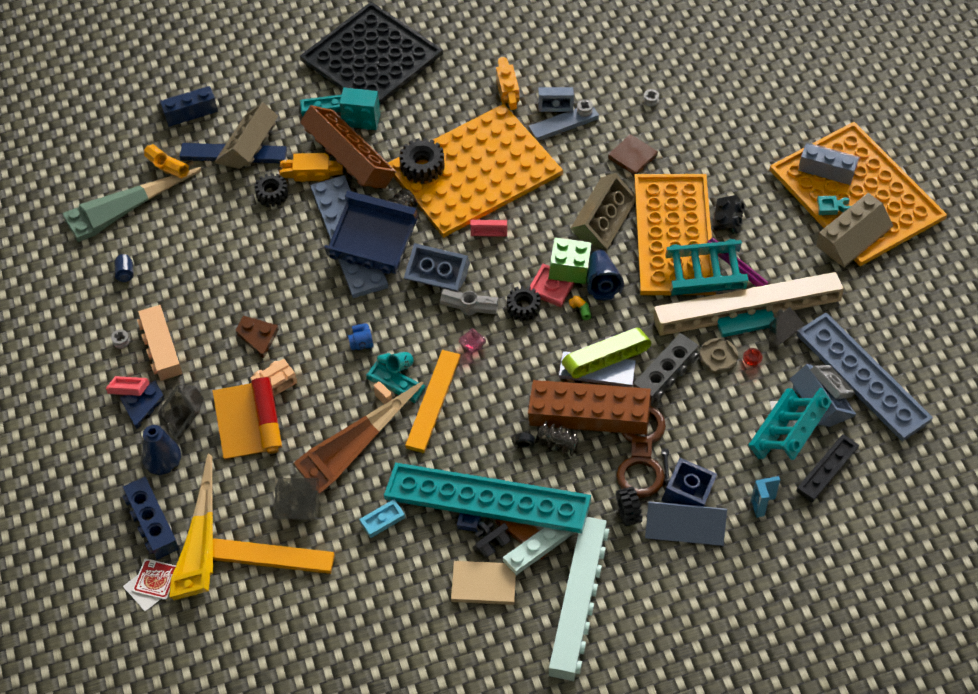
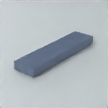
M593 107V112L590 116L582 117L577 113V109H574L573 111L529 126V131L537 141L598 120L599 114Z

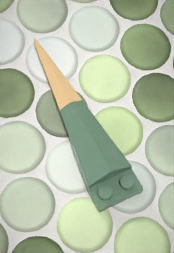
M201 167L189 170L187 177L182 179L172 175L79 204V207L62 213L63 219L77 242L95 236L147 200L201 172Z

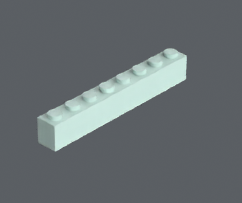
M587 517L583 533H578L549 665V676L574 681L575 675L580 674L582 661L578 660L580 654L584 655L586 646L583 636L584 634L588 635L590 622H587L588 615L592 616L594 603H591L592 596L596 597L598 584L594 583L596 577L600 578L602 566L598 565L599 559H604L606 547H602L603 541L608 540L609 529L606 528V520Z

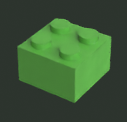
M554 238L548 279L585 284L591 243Z

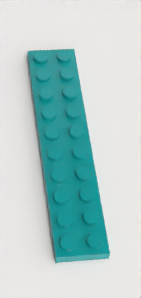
M396 462L384 493V498L388 501L395 499L396 502L581 534L584 530L591 503V495Z

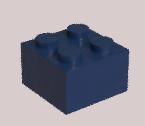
M679 458L661 501L670 504L704 507L717 473Z

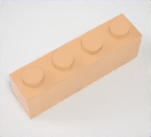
M161 305L138 311L140 319H137L140 330L145 331L141 335L144 344H149L150 347L146 351L149 360H154V363L151 364L154 375L158 374L160 381L182 375L183 373Z

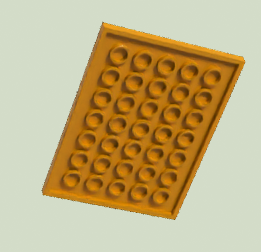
M505 104L433 139L434 144L439 143L440 148H443L445 162L443 174L441 176L438 175L437 180L433 178L430 183H428V180L424 181L425 184H421V181L413 183V179L409 181L407 176L404 177L402 175L399 157L388 162L397 171L393 177L443 238L471 224V220H478L563 175V169ZM419 160V161H417L416 163H417V164H426V163H428L429 161H427V160Z
M855 122L812 143L860 157L851 185L798 171L804 148L770 165L769 168L770 172L823 228L828 226L843 212L838 211L837 215H819L817 206L818 196H836L837 200L849 198V205L845 206H852L867 193H870L883 203L893 228L854 259L859 266L866 264L945 220L947 216Z

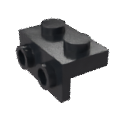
M738 195L717 199L712 224L715 231L732 228L736 234L740 233L745 204Z

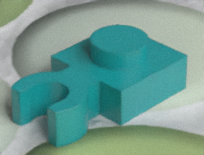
M818 196L817 206L819 215H837L838 211L844 213L851 207L845 206L849 205L850 199L842 198L837 200L836 196Z

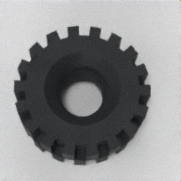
M417 138L416 142L411 140L409 145L405 144L403 149L400 150V169L404 177L407 176V180L413 179V183L421 181V184H425L424 181L428 180V183H430L433 178L437 180L438 175L441 176L445 168L443 148H440L439 143L434 144V140L431 139L428 142L427 138H423V141ZM419 160H427V161H429V162L426 163V164H417V163H416V162L419 161Z

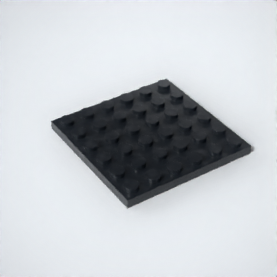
M370 2L301 54L300 61L341 90L343 88L378 91L379 105H381L441 57L443 49L373 2Z

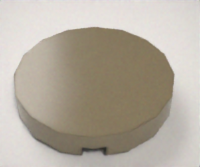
M714 338L702 345L699 359L701 365L706 370L722 374L729 372L735 367L738 351L730 341Z

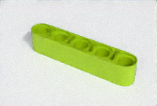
M634 328L569 353L563 358L562 366L573 378L577 379L641 354L650 348L652 342L640 328Z

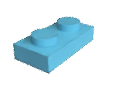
M394 499L359 520L366 533L372 538L403 520L405 514Z

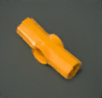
M154 144L147 145L144 149V156L166 174H171L180 179L187 177L189 166L186 163L168 156Z

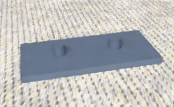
M563 351L562 360L566 355L572 352ZM625 359L577 379L573 378L562 366L561 360L559 378L632 387L635 360Z
M648 501L645 538L724 546L727 509Z

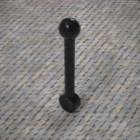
M664 448L661 450V455L664 457V484L667 486L670 481L667 457L669 450Z

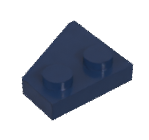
M156 381L151 382L141 396L124 395L120 397L136 429L141 426L140 422L146 416H150L155 407L159 406L165 399Z

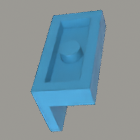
M779 476L755 481L751 503L756 518L765 516L768 501L776 498L780 484Z

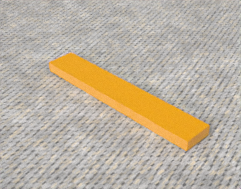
M446 350L441 351L405 444L406 449L425 453L460 361V354Z
M213 538V560L327 574L332 572L334 552Z

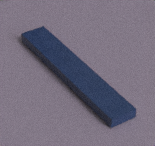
M182 143L180 160L215 161L225 144ZM261 145L262 148L258 153L254 154L252 163H280L286 160L287 146Z

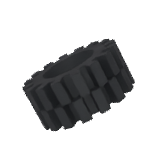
M271 173V176L264 174V178L260 176V181L256 180L254 185L257 201L261 205L266 204V207H269L270 204H272V207H275L276 203L279 206L281 201L284 203L286 201L285 198L288 197L287 183L284 177H280L279 174L274 176V173ZM269 188H277L274 192H265Z
M524 285L521 286V289L517 286L515 291L511 290L510 294L507 295V312H509V316H514V320L520 318V322H523V319H526V322L529 321V317L533 320L540 311L541 299L539 293H536L534 288L531 290L530 286L524 289ZM526 300L531 304L527 307H520L516 303Z
M632 486L616 490L617 507L619 508L618 511L624 526L641 523L643 521L642 509L640 508L641 504L635 488Z

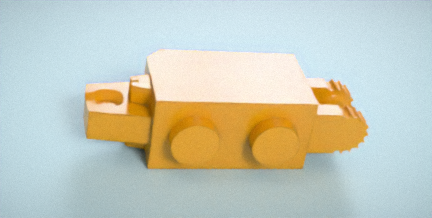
M506 57L498 58V67H496V82L502 104L508 103L509 109L515 110L519 101V86L513 64L509 65Z
M326 153L293 154V160H283L280 162L282 170H280L279 175L284 178H294V181H326L330 179V176L343 174V165L329 160V155Z

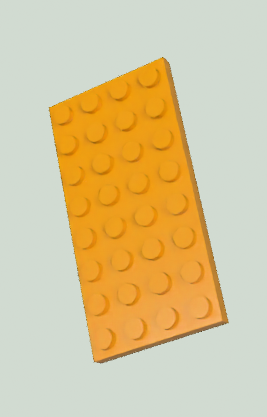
M635 174L640 295H671V283L676 280L673 258H665L666 248L675 244L680 246L704 244L712 238L707 175ZM699 255L702 277H713L710 255ZM691 256L680 257L683 278L685 280L694 279ZM716 292L695 293L685 295H716Z

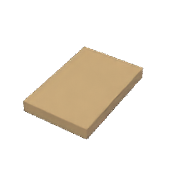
M454 561L451 602L514 605L516 575L505 563Z

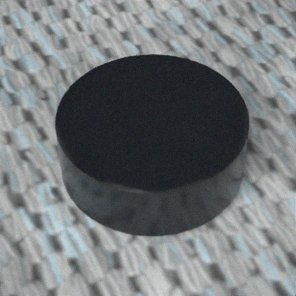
M528 433L516 434L515 444L522 448H530L535 444V436Z

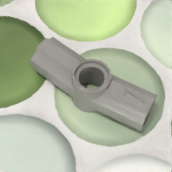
M443 289L440 304L461 309L465 315H473L476 312L497 314L498 297L478 296L473 291L462 293Z

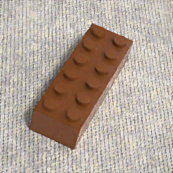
M309 106L300 121L305 127L304 130L313 135L315 141L326 148L325 151L336 158V162L343 165L347 169L346 171L354 176L361 186L386 189L397 171L334 110Z
M533 380L528 409L529 426L647 435L651 389Z

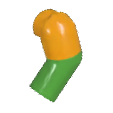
M573 296V298L569 299V305L572 308L578 307L580 309L583 320L591 318L589 304L579 296Z

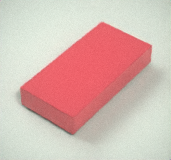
M471 220V236H507V220Z
M115 376L106 387V391L108 394L141 396L150 383L148 378Z

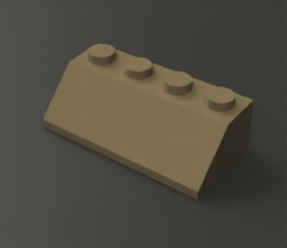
M263 102L245 114L214 162L238 169L245 165L249 166L254 160V154L258 153L262 148L260 144L268 138L269 134L267 133L275 127V120L278 115Z
M616 173L601 177L570 229L581 241L590 242L593 246L607 250L635 203L634 193Z
M867 193L819 232L816 247L842 267H846L893 228V224L883 203L870 193Z

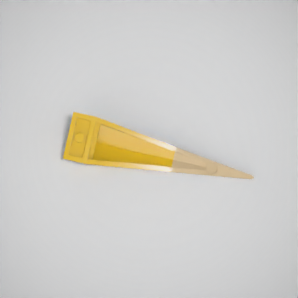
M209 453L206 458L191 525L171 577L169 597L173 600L209 591L210 575L213 574L212 456Z

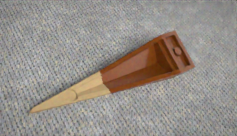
M423 382L418 383L308 450L293 463L295 468L318 495L342 474L423 385Z

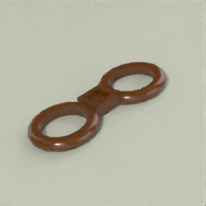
M650 406V416L656 420L658 425L657 430L653 434L641 437L630 433H621L632 445L631 457L621 463L616 474L620 488L632 487L625 480V472L633 465H646L656 475V481L652 486L646 489L635 488L639 498H647L656 494L663 486L665 479L662 467L651 458L652 444L659 441L664 435L666 424L660 411Z

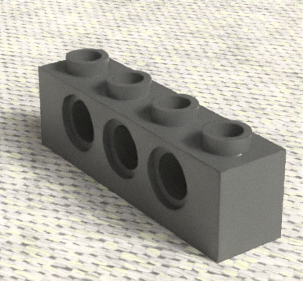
M680 333L633 383V387L651 389V406L655 401H660L664 391L667 388L670 389L674 385L676 378L686 372L687 366L697 360L699 345Z

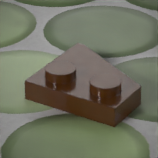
M243 316L236 328V334L242 340H245L251 348L259 352L262 358H265L279 328L278 325Z

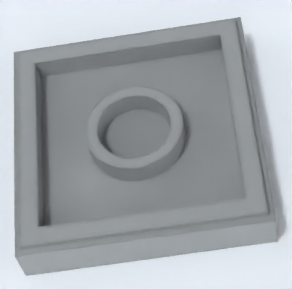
M831 365L813 366L810 370L835 399L851 398L855 394V391Z

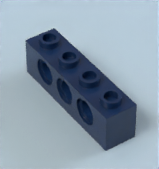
M146 476L123 486L126 494L122 495L127 506H132L133 510L130 511L134 522L139 521L140 523L137 529L141 537H146L148 540L145 546L149 554L154 553L156 560L179 550L177 541Z

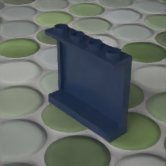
M347 190L345 195L346 205L329 246H324L327 256L334 260H345L350 264H361L368 269H379L387 274H396L418 219L416 208Z

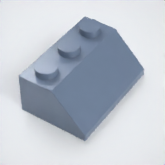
M806 143L801 155L798 171L851 185L860 157L812 143Z
M414 243L404 279L458 291L466 279L470 261L467 255Z
M806 364L790 378L793 383V389L802 398H813L818 389L823 388L832 401L818 425L830 427L856 415L846 398L835 399L820 383L812 371H810L813 367L812 365Z

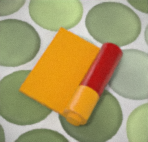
M270 377L256 378L250 384L212 390L224 459L267 452V454L279 452V449L282 448Z

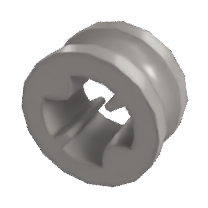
M653 89L645 91L644 104L650 107L656 106L659 102V93Z
M587 99L580 100L577 104V113L582 117L590 116L593 112L592 102Z
M117 330L111 335L113 345L118 349L126 348L130 343L128 333L125 330Z

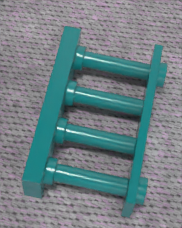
M729 239L725 242L683 246L675 244L667 247L665 258H673L676 280L671 283V296L746 289L748 275L739 273L736 252H740L742 241ZM729 253L732 275H721L717 254ZM699 255H710L713 277H702ZM691 256L695 278L685 280L683 278L680 257Z
M792 388L786 389L748 446L758 459H765L771 449H783L788 457L794 460L832 401L823 388H819L813 398H799ZM799 406H807L804 412H796ZM790 420H798L794 427H786ZM780 435H788L784 441H777Z

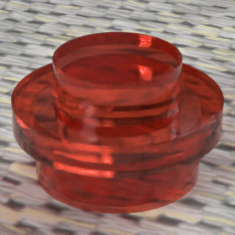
M750 348L743 354V361L748 366H758L762 362L763 356L756 348Z

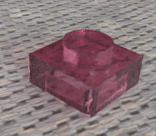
M472 328L459 338V344L473 354L486 344V339Z

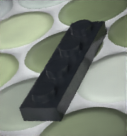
M842 434L797 487L796 492L813 503L858 450L859 444Z

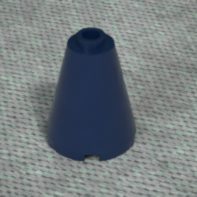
M597 250L589 258L587 291L596 300H611L615 298L614 295L618 292L619 294L622 292L624 280L605 251Z
M150 425L143 431L142 464L152 474H168L171 472V469L179 465L181 450L176 442L160 426Z

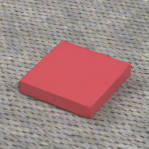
M542 264L530 285L531 290L533 288L536 289V293H539L541 300L562 307L575 283L548 279L550 266Z

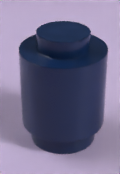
M126 254L118 255L114 261L115 278L118 281L127 282L134 277L133 261Z

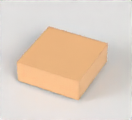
M377 382L374 385L375 396L383 404H386L392 400V393L381 382Z

